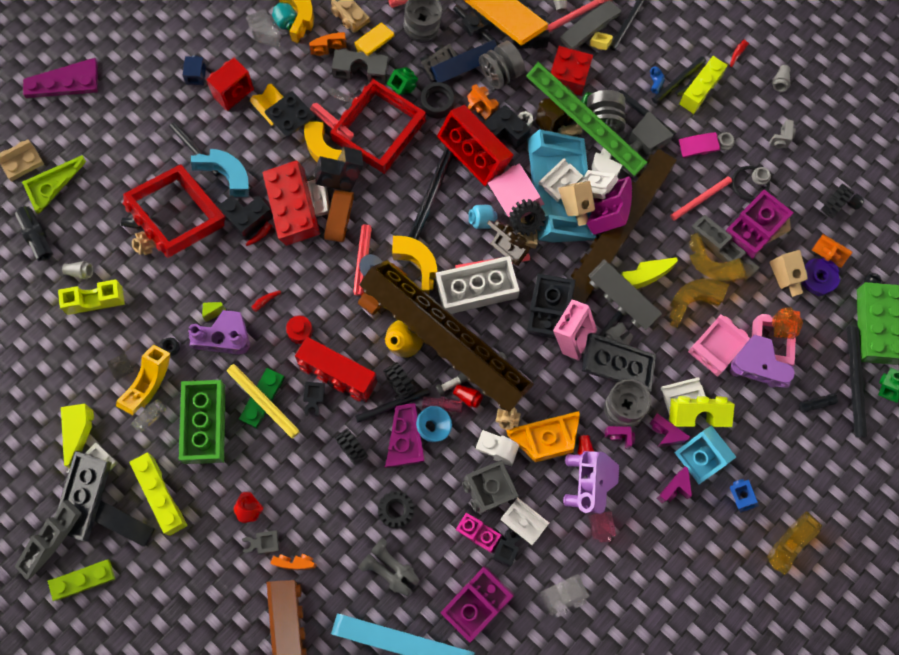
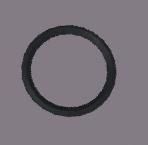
M743 166L737 169L732 176L734 192L740 198L747 201H753L756 197H747L741 194L736 187L735 180L741 171L746 169L755 170L758 168L756 166ZM770 181L766 184L765 190L767 192L770 189Z

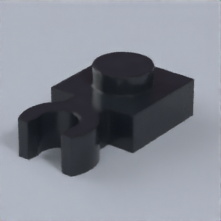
M305 381L303 401L308 402L304 409L306 416H308L310 409H315V416H319L320 409L317 405L324 402L325 383Z
M511 528L505 532V540H499L492 557L493 560L507 567L513 565L519 547L514 544L521 538L519 534L516 535V538H512L510 536Z

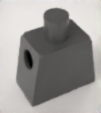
M649 111L631 132L629 140L632 144L629 146L637 153L641 151L645 156H649L651 153L668 145L674 134Z

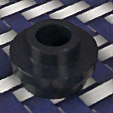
M169 337L161 342L160 348L169 352L170 357L179 352L180 344L175 338ZM173 345L172 350H167V347Z

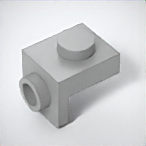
M793 120L785 121L781 127V134L773 135L769 146H775L778 149L789 146L796 132V129L793 128Z

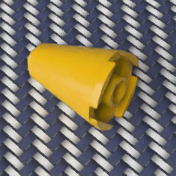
M397 320L392 323L386 332L385 343L388 349L398 357H411L423 345L422 338L412 333L402 321Z

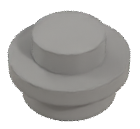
M725 132L718 135L721 150H729L733 147L735 141L732 134Z
M759 167L753 171L752 180L756 184L765 185L770 181L771 175L767 168Z

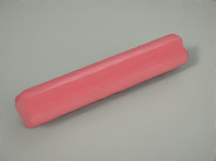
M318 103L312 104L310 108L312 113L333 129V125L339 121ZM341 126L340 131H336L350 141L354 137V133L345 126Z

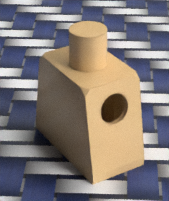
M590 181L573 183L558 188L567 216H576L578 226L585 225L588 220L587 213L595 210Z
M797 250L786 253L770 261L779 287L781 289L789 287L792 297L803 294L800 283L806 281L808 277L801 251Z

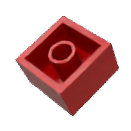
M559 46L551 74L565 87L569 86L576 95L582 96L593 55Z
M235 57L230 61H226L220 69L211 73L206 79L213 98L226 111L230 110L254 90L249 71Z

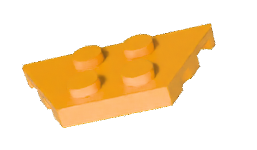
M577 411L514 427L511 430H506V433L511 440L519 444V447L534 462L574 453L580 413Z

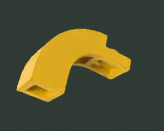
M279 0L280 3H289L298 13L289 31L291 40L298 43L300 38L304 37L306 30L312 31L314 25L311 0Z
M308 122L304 126V135L312 158L316 162H318L320 156L338 160L342 150L332 149L324 142V123Z
M393 236V260H406L416 264L422 273V290L429 295V290H433V279H436L437 265L433 254L423 243L414 238Z
M153 344L142 355L139 374L130 388L116 401V407L131 415H134L141 406L145 408L164 379L170 360L169 352Z

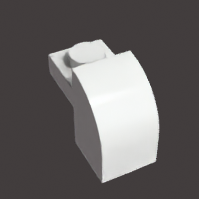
M603 148L600 154L596 152L594 156L592 171L616 174L618 177L622 165L611 160L612 155Z
M482 430L475 450L493 456L495 461L502 460L503 464L512 467L519 444L505 436L500 437Z

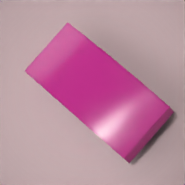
M716 132L679 139L683 158L720 151Z
M468 513L464 515L456 528L457 532L491 554L502 538L501 534L484 525L483 522Z

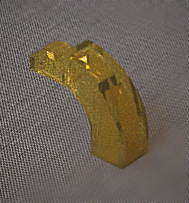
M698 233L690 235L692 240L689 241L691 250L693 252L696 251V253L689 255L696 269L703 275L720 282H735L748 278L740 258L726 263L714 262L706 253L701 235Z
M698 279L684 285L676 293L669 305L673 307L669 318L672 319L670 325L675 328L678 327L687 306L692 302L703 301L718 307L722 303L729 285L714 279Z
M807 511L803 513L770 550L767 558L771 566L783 575L789 572L796 556L819 534L822 524Z

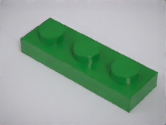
M266 368L257 387L272 402L285 377ZM250 397L239 420L257 429L266 412Z

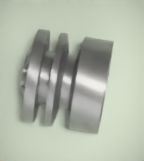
M408 0L406 2L403 27L405 33L415 41L424 42L430 41L438 34L442 14V6L439 0Z
M509 41L502 42L494 48V51L489 50L486 54L484 53L479 57V64L484 76L496 89L508 84L510 79L514 80L525 73L523 59L516 47Z
M602 90L588 96L587 107L616 134L625 129V97L622 93L614 90Z
M629 379L618 382L610 391L604 404V411L608 421L614 426L632 428L638 425L650 409L651 395L647 387L639 381Z

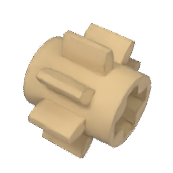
M143 231L135 233L136 238L132 240L134 251L139 252V255L153 253L152 248H155L156 243L152 239H148Z
M515 407L510 412L498 409L496 422L499 423L502 429L511 430L514 426L518 427L521 413H517Z

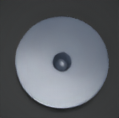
M365 255L359 264L362 275L365 277L371 267L383 261L376 255Z

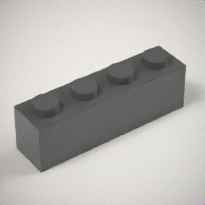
M605 259L588 275L591 279L589 283L597 290L601 288L605 292L603 296L609 302L615 301L619 305L617 309L625 316L629 314L633 318L631 322L636 327L640 328L642 326L647 330L662 314L656 306Z

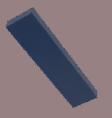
M495 39L432 66L436 81L442 83L480 66L479 57L484 53L486 54L489 50L494 51V48L497 46Z

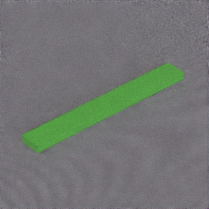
M538 62L526 75L530 81L634 176L648 163L542 64Z

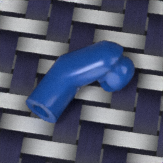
M655 66L650 69V75L654 82L650 90L654 94H658L665 82V77L662 71Z

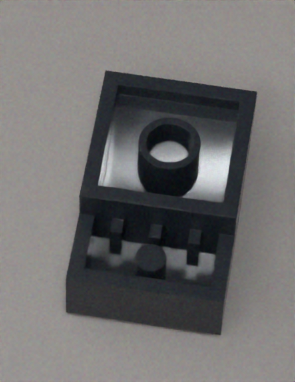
M544 274L537 275L530 306L531 313L527 326L528 334L556 339L553 330L574 298L576 280Z

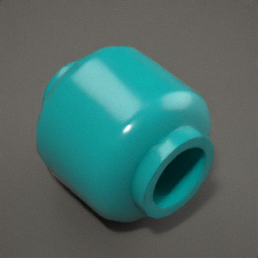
M279 3L273 8L272 18L280 29L290 30L297 17V13L289 3Z

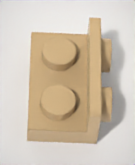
M331 0L332 13L335 17H339L345 28L350 29L353 33L370 22L368 15L354 0H340L338 2Z
M30 140L19 142L16 146L0 153V164L11 182L44 165Z

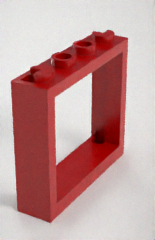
M373 79L368 86H364L360 96L354 98L352 106L343 112L339 122L333 125L334 128L330 131L331 139L341 147L361 150L363 161L385 174L426 122V112ZM374 95H377L412 117V120L380 160L336 132L337 130L340 131L341 126L349 128Z
M182 164L123 194L124 202L122 204L126 207V211L133 215L136 224L143 227L148 239H152L156 243L158 251L163 252L167 258L216 232L225 225L223 213ZM177 180L209 220L169 242L136 201Z

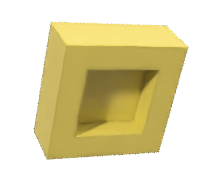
M596 32L590 40V46L596 47L599 50H607L612 43L613 36Z

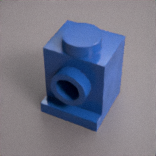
M740 479L733 482L732 486H729L740 513L759 506L749 480ZM742 493L748 494V497L744 499L740 496Z

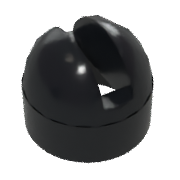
M856 193L847 205L853 209H859L863 206L864 199Z
M876 273L869 274L864 279V283L881 284L882 281L881 276Z

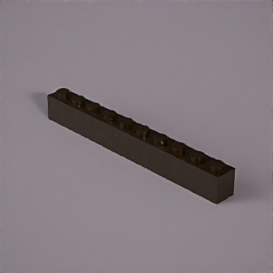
M659 149L655 154H650L647 159L648 165L637 174L639 178L637 182H632L631 208L626 225L599 233L601 236L599 239L595 238L592 242L590 253H585L580 261L582 263L579 269L575 268L570 277L576 280L573 300L583 304L586 303L595 289L589 283L591 279L588 275L604 259L609 264L612 263L672 171L677 161L675 158Z

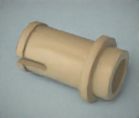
M577 123L569 126L562 125L561 128H558V133L569 136L582 134V127Z

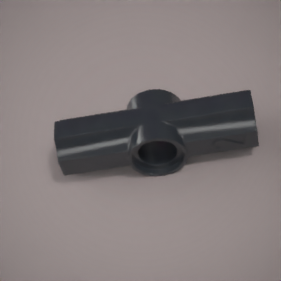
M30 206L18 208L15 215L21 225V233L25 241L30 245L35 258L38 261L50 259L53 252L46 239L47 234L42 225L37 221Z

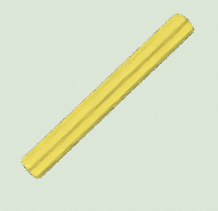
M235 364L227 369L228 374L291 438L298 435L299 429Z

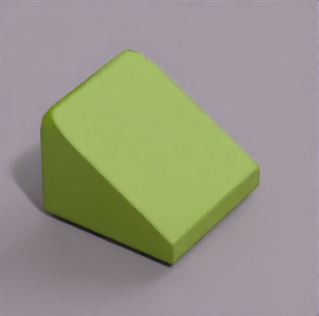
M222 302L203 303L202 317L208 322L219 316L226 308Z

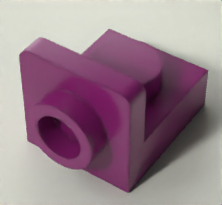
M607 426L605 429V438H610L611 441H621L624 438L625 449H630L632 444L635 443V433L631 432V427Z

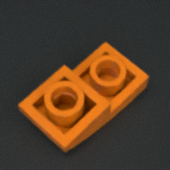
M345 32L328 34L309 42L311 55H329V48H347Z
M281 554L279 558L273 556L270 562L273 566L288 570L315 569L317 565L312 562V557L304 554L301 557L295 555L293 563H290L291 558Z

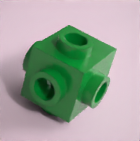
M399 68L393 71L387 85L399 95L407 94L416 88V82L419 78L414 75L410 68Z
M890 368L888 374L883 373L879 384L882 386L878 395L897 403L899 400V370Z

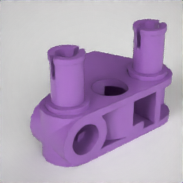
M223 310L212 327H203L198 324L189 326V346L191 348L230 354H244L250 348L244 318L240 312Z
M753 335L732 360L731 369L729 370L733 376L737 377L740 375L767 383L772 388H788L791 380L794 378L793 366L776 361L772 340L758 335Z
M584 451L581 455L567 454L565 458L566 465L569 467H579L578 495L566 494L563 499L564 505L566 507H578L584 513H603L606 508L607 492L618 484L619 465L604 452Z

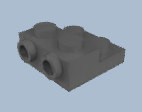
M502 460L469 473L463 478L462 486L466 493L470 492L473 499L471 500V506L480 515L519 497Z

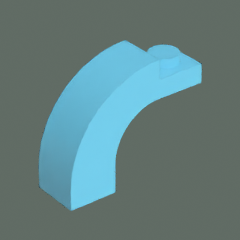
M210 149V156L204 154L191 155L192 171L216 170L227 178L230 185V196L249 197L248 176L245 168L237 158L227 152Z

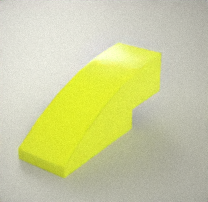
M676 257L640 262L637 270L623 272L622 276L636 289H639L666 275L674 268L678 260Z

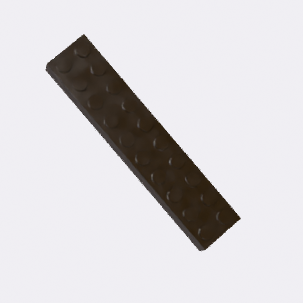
M388 260L371 267L359 284L367 295L374 297L381 307L387 308L393 314L395 319L402 321L412 333L420 336L426 345L434 348L440 357L447 359L455 370L462 372L472 384L480 387L486 396L493 398L501 409L510 412L533 387L534 383Z

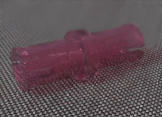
M423 396V409L430 406H438L445 411L459 413L462 411V400L445 399L442 396L441 398Z

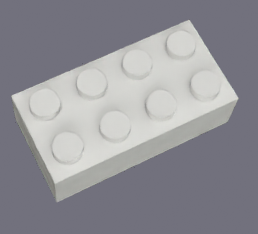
M510 256L436 273V284L442 307L450 314L517 299L520 290Z

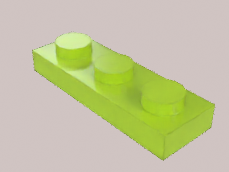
M107 559L49 580L48 585L52 600L58 601L113 581L115 576L111 562Z

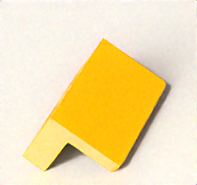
M381 22L354 42L357 52H364L369 56L395 35L394 32Z
M268 84L263 94L252 95L250 102L271 125H274L265 115V110L282 99L283 96L272 84Z

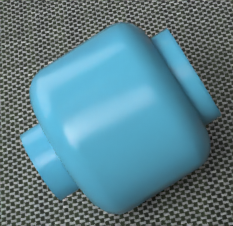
M475 205L469 211V223L476 229H490L491 226L487 224L488 220L494 222L497 220V212L494 211L491 205Z

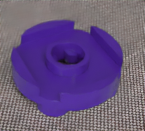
M814 258L804 265L808 278L801 283L809 292L817 296H823L831 293L839 285V269L831 260L826 261L825 258ZM816 273H822L824 280H819Z

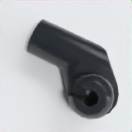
M123 217L121 220V226L135 229L142 227L136 224L134 218Z

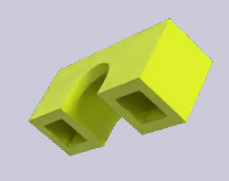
M712 56L685 91L679 105L694 114L703 103L711 88H714L722 78L728 65Z
M117 280L97 283V288L93 290H82L78 286L58 290L60 309L67 315L125 305L123 287Z
M678 396V399L671 398L669 422L676 427H695L697 415L706 411V422L711 426L732 427L735 404L730 402L727 397L717 396L716 399H709V397L697 396V399H690L688 396Z

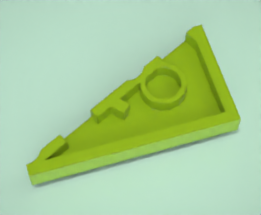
M83 155L22 182L37 214L41 213L86 163Z

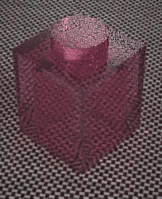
M611 511L588 515L593 539H599L601 543L611 541V536H616Z

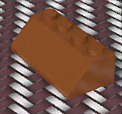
M295 580L266 582L272 655H307V649H303L302 640L306 639L305 628L301 627L300 621L301 618H304L303 606H299L298 597H302L301 585H297Z

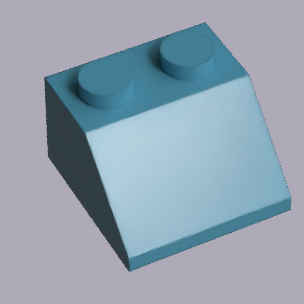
M709 426L674 452L683 465L688 468L698 484L736 458L713 426Z

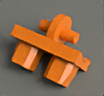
M475 84L471 87L472 90L467 96L470 102L468 109L471 112L476 110L487 120L498 109L499 103L496 99L489 100L487 98L489 91L485 86L479 88Z
M822 234L812 248V251L824 257L826 261L831 260L840 268H842L853 252Z

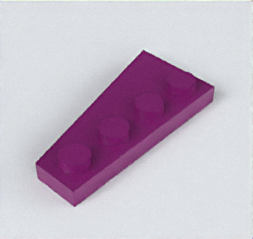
M92 58L24 78V97L35 98L98 93L97 59Z

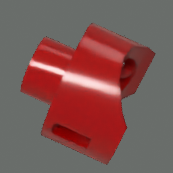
M298 315L289 319L286 325V332L292 342L302 344L306 337L311 338L313 328L308 318Z
M243 492L240 494L233 510L240 522L248 523L258 520L264 507L251 492Z

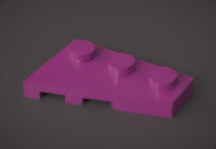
M415 403L400 405L395 408L385 468L424 462L421 436L416 426L418 417Z

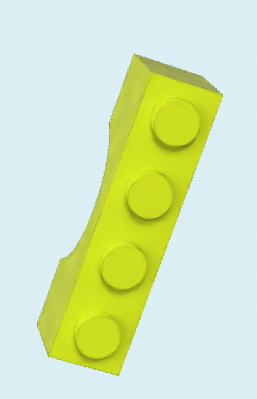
M147 452L130 461L129 463L163 533L170 536L187 527L188 525L180 509L173 501L164 484L162 473L155 458Z

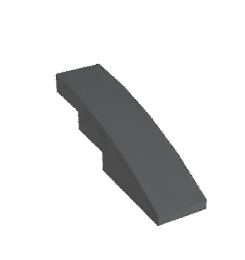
M609 0L579 20L560 36L559 40L569 49H575L591 40L596 32L606 28L608 23L619 17L622 11Z
M706 215L702 216L692 225V229L710 250L745 283L759 271L760 267L745 256L746 252L732 241L733 237Z
M69 500L61 503L55 516L46 520L39 534L32 535L16 563L15 568L26 580H30L47 562L81 515V512Z

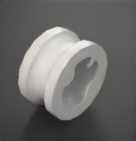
M526 111L519 113L518 117L521 120L522 118L528 119L526 124L531 128L533 124L532 114Z

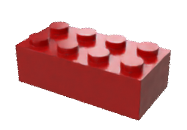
M462 105L449 112L437 135L439 140L484 186L489 185L488 183L494 177L503 174L514 156L466 105Z
M296 160L262 172L278 239L287 246L320 235L305 170L302 165Z
M309 337L305 338L295 355L297 365H299L302 372L308 375L310 373L316 375L317 379L322 383L327 384L329 382L333 384V388L341 393L344 391L351 394L350 397L358 402L361 400L367 402L378 383L375 372Z

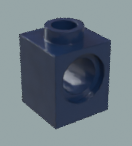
M195 55L191 57L185 56L182 73L185 83L188 85H204L206 64L203 57Z

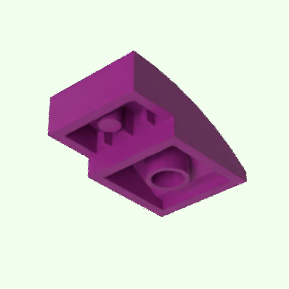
M630 176L618 180L611 191L605 194V199L593 198L595 210L591 212L586 222L593 235L626 225L632 200Z
M763 190L740 213L739 217L726 229V232L733 237L732 241L753 259L794 212L766 190Z
M484 566L440 613L471 642L515 594Z

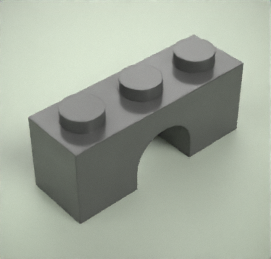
M345 49L335 50L332 64L333 78L351 80L353 71L362 68L367 71L368 82L374 79L381 84H386L389 68L388 56L382 54H370L367 56L364 52H351Z

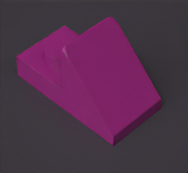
M658 413L649 423L654 431L665 435L657 447L684 444L690 438V436Z
M686 466L676 474L656 498L662 504L667 500L671 502L678 494L676 491L686 499L692 497L689 470Z

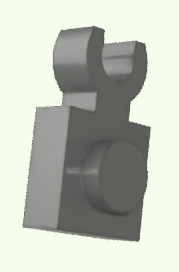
M277 530L256 533L257 539L254 540L250 537L242 539L243 542L251 543L250 548L243 549L244 553H252L255 549L258 550V554L279 552Z

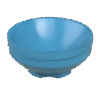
M430 406L422 410L418 415L416 426L422 438L429 442H439L450 434L452 421L444 409L438 406ZM427 421L435 424L434 432L426 429Z

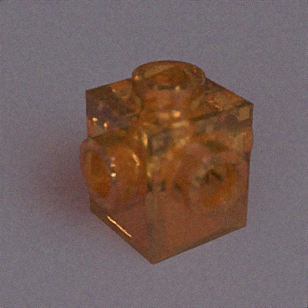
M792 308L780 309L772 318L774 337L785 339L797 337L803 324V320L800 318V311H793Z

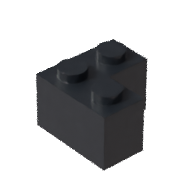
M506 104L483 123L499 140L505 138L515 149L527 141L530 135L531 128Z
M343 147L338 160L320 156L314 169L316 185L351 192L364 166L362 151Z
M233 195L217 206L225 216V220L244 240H247L263 227L267 221L269 222L273 218L271 209L259 196L245 207Z

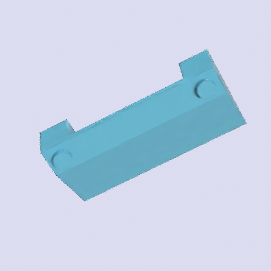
M539 129L527 139L532 184L544 202L541 208L545 212L544 216L546 217V221H543L545 223L544 227L540 225L542 230L540 232L537 230L538 240L571 242L597 239L596 234H592L587 224L578 226L576 216H567L562 199L557 202L544 190L545 188L538 184L563 158L584 176L588 171L584 138Z

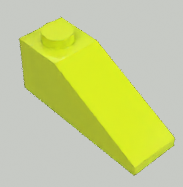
M86 404L61 407L64 466L68 468L71 466L75 451L82 452L92 428L94 412Z

